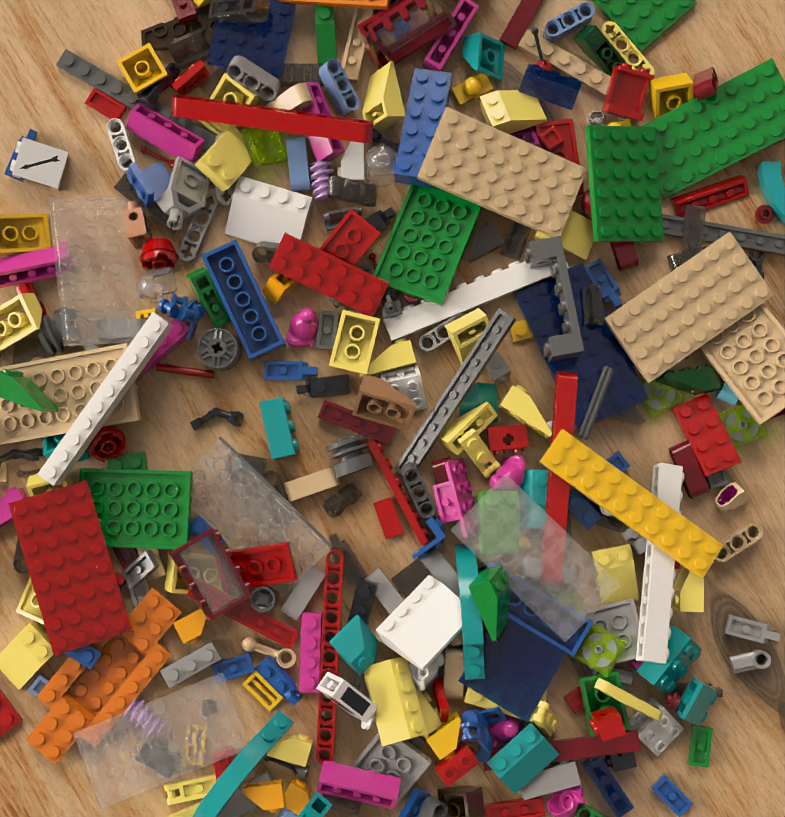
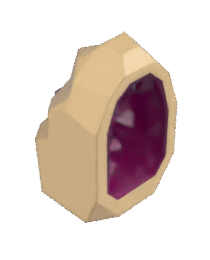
M734 481L727 484L719 492L715 505L721 511L735 509L739 505H743L750 496Z

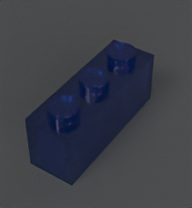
M528 64L519 92L572 110L582 82L573 77L560 75L557 71L543 69L540 65Z
M600 756L590 757L581 763L616 817H622L634 808Z

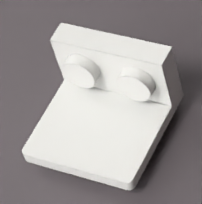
M418 365L381 373V378L417 404L415 411L427 408Z
M651 697L646 703L663 712L660 720L656 721L637 711L629 720L630 730H638L639 739L656 756H659L684 728L662 705Z

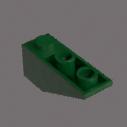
M585 25L573 38L582 52L609 76L612 75L614 66L624 63L596 25Z
M707 364L697 366L693 370L690 367L679 369V372L667 370L662 373V376L656 378V382L693 395L712 393L721 388L717 371L713 366L708 367Z

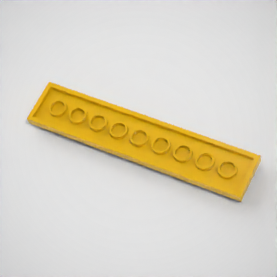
M563 429L540 460V463L699 578L705 576L724 546Z

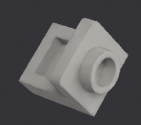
M498 351L492 356L485 367L494 384L498 382L499 384L504 383L511 375V370Z

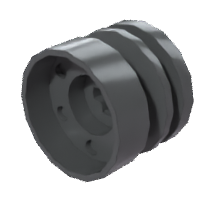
M67 307L53 312L54 321L47 314L44 315L43 319L41 318L40 329L36 330L37 336L50 356L56 355L57 350L59 352L64 351L63 342L70 349L82 344L83 340L77 322Z
M214 328L206 331L200 337L197 345L199 358L205 365L215 371L224 372L231 370L238 364L241 358L242 350L240 343L232 333L225 329ZM220 345L223 348L222 351L216 352L214 348Z
M364 434L350 435L338 439L326 447L327 452L334 450L337 452L329 456L330 459L339 458L340 460L339 463L333 466L336 478H341L374 466L371 453L361 454V450L368 447L367 443L358 445V442L365 439Z

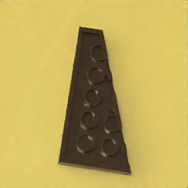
M253 0L215 1L195 9L198 18L180 24L178 17H174L171 21L159 23L141 31L142 46L150 43L154 51L254 45Z

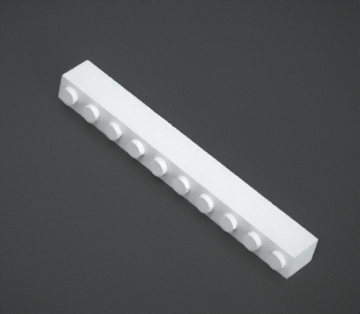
M519 261L513 262L505 270L499 268L492 271L488 277L482 275L473 279L474 282L467 285L465 282L456 286V290L448 292L443 306L421 300V304L417 306L413 304L403 308L404 311H402L401 315L383 319V323L393 343L396 340L442 323L456 314H464L552 277L550 267L553 266L548 265L530 269L529 263L526 264L525 261L519 263Z
M152 312L38 472L40 477L53 486L62 484L173 328L171 323Z
M666 463L654 465L651 488L653 495L680 514L679 507L683 497L681 491V484L684 481L683 466ZM648 540L646 542L636 660L666 664V660L669 657L668 640L671 636L669 623L673 615L671 600L674 598L675 560Z

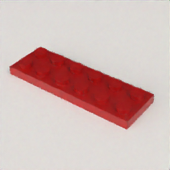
M284 232L268 267L371 317L374 316L389 285V282Z

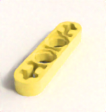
M605 22L601 32L624 63L632 65L634 70L642 63L641 68L649 70V74L654 75L655 72L652 65L615 22ZM612 28V29H613L612 34H611V33H608V34H607V33H606V30ZM624 41L626 48L621 50L617 48L616 43ZM630 55L637 56L638 63H630L628 57Z
M598 678L594 688L656 721H659L663 714L659 709L603 679Z

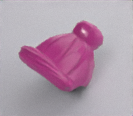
M305 308L292 317L289 330L285 335L288 345L294 348L304 346L312 348L314 346L313 338L318 331V318L313 309Z
M518 454L509 457L507 460L505 457L502 458L503 465L490 478L492 489L497 491H517L523 484L526 463L523 457Z
M497 714V715L488 716V717L497 718V717H499V715ZM506 715V721L490 724L487 727L489 734H492L491 741L493 742V747H497L500 742L509 743L523 730L520 718Z
M578 785L554 792L547 803L548 810L555 817H572L576 813L579 803L586 802V799L583 798V787Z

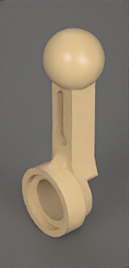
M251 636L244 638L242 641V648L246 652L257 651L276 658L277 663L283 668H290L296 662V654L292 649H276L258 643ZM288 652L292 655V659L290 662L285 663L281 660V655Z

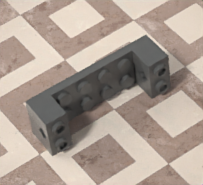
M561 236L530 241L526 252H524L525 263H529L530 269L548 265L553 266L550 267L552 278L556 280V285L554 286L555 295L560 299L558 311L559 315H563L564 323H562L563 335L547 339L545 346H543L544 357H548V362L579 357L583 353L584 348Z

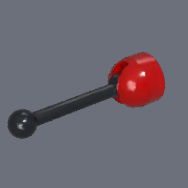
M534 27L531 33L534 35L540 58L536 65L537 74L539 75L552 71V67L549 61L543 59L538 38L539 30Z

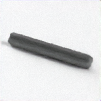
M605 366L602 370L578 433V437L587 440L589 438L614 369Z

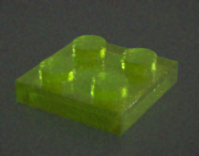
M248 128L241 132L254 168L284 163L288 160L278 131Z

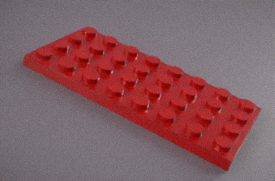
M87 480L8 503L53 655L56 656L132 631Z

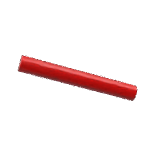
M159 363L156 366V371L214 378V371Z

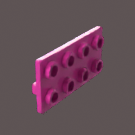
M463 458L445 462L449 481L432 486L441 523L459 520L463 536L468 538L478 534L472 484L467 476L468 468Z

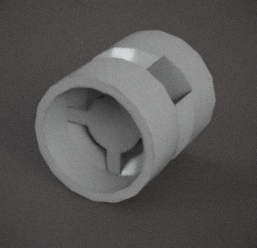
M629 526L621 532L627 542H631V548L636 555L646 551L647 540Z

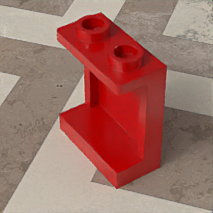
M626 63L614 66L602 112L633 121H643L644 113H641L650 80H654L655 75L649 74L650 71L647 69L639 68V70H634L632 65Z
M460 741L454 750L455 753L450 758H443L441 760L438 758L435 761V770L447 787H450L479 764V760L476 758V751L469 742Z

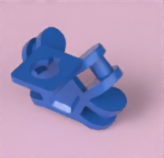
M172 293L170 303L165 298L161 299L158 304V310L171 318L191 322L186 339L190 341L194 338L199 320L204 316L206 309L196 300L191 301L187 305V296L182 298Z
M499 707L482 711L470 709L462 714L464 722L460 724L464 734L462 741H477L479 743L476 758L479 762H486L490 758L493 748L492 734H489L487 727L490 724L506 721L507 719ZM491 713H496L499 715V717L492 718L488 717V715ZM471 729L475 730V734L471 733Z

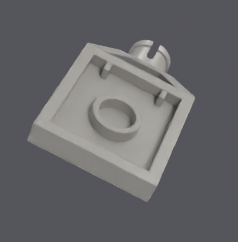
M181 156L175 159L168 189L156 199V203L162 211L169 215L167 226L170 228L172 222H174L173 230H180L183 221L189 220L204 207L210 179L195 164Z

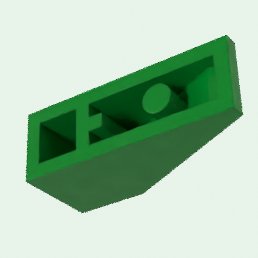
M315 6L318 68L330 59L337 60L334 7Z
M201 267L187 274L186 277L201 305L205 307L206 314L213 326L219 328L230 322V316L208 270Z

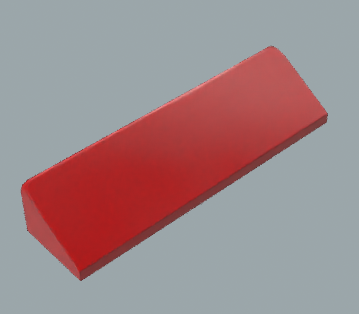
M737 175L671 198L676 216L685 218L749 196L747 178L743 175Z

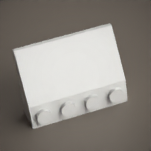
M240 176L233 194L225 234L276 250L284 232L302 240L314 204L313 198Z
M428 575L376 631L383 644L424 671L462 630L460 598L443 583Z

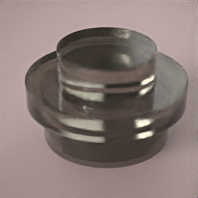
M599 110L592 111L587 117L588 125H605L606 116Z

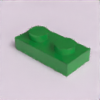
M146 452L121 455L117 459H107L108 469L148 470Z
M692 724L688 765L708 768L713 733L712 727Z

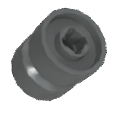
M269 585L256 588L251 594L252 597H250L251 606L258 612L269 611L276 605L278 600L276 590Z

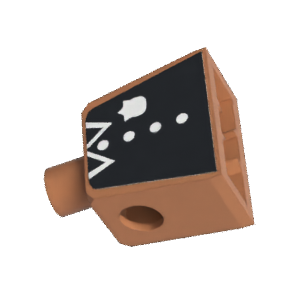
M130 201L127 203L128 210L123 212L127 237L135 249L143 248L147 240L153 237L145 211L142 207H139L138 201Z

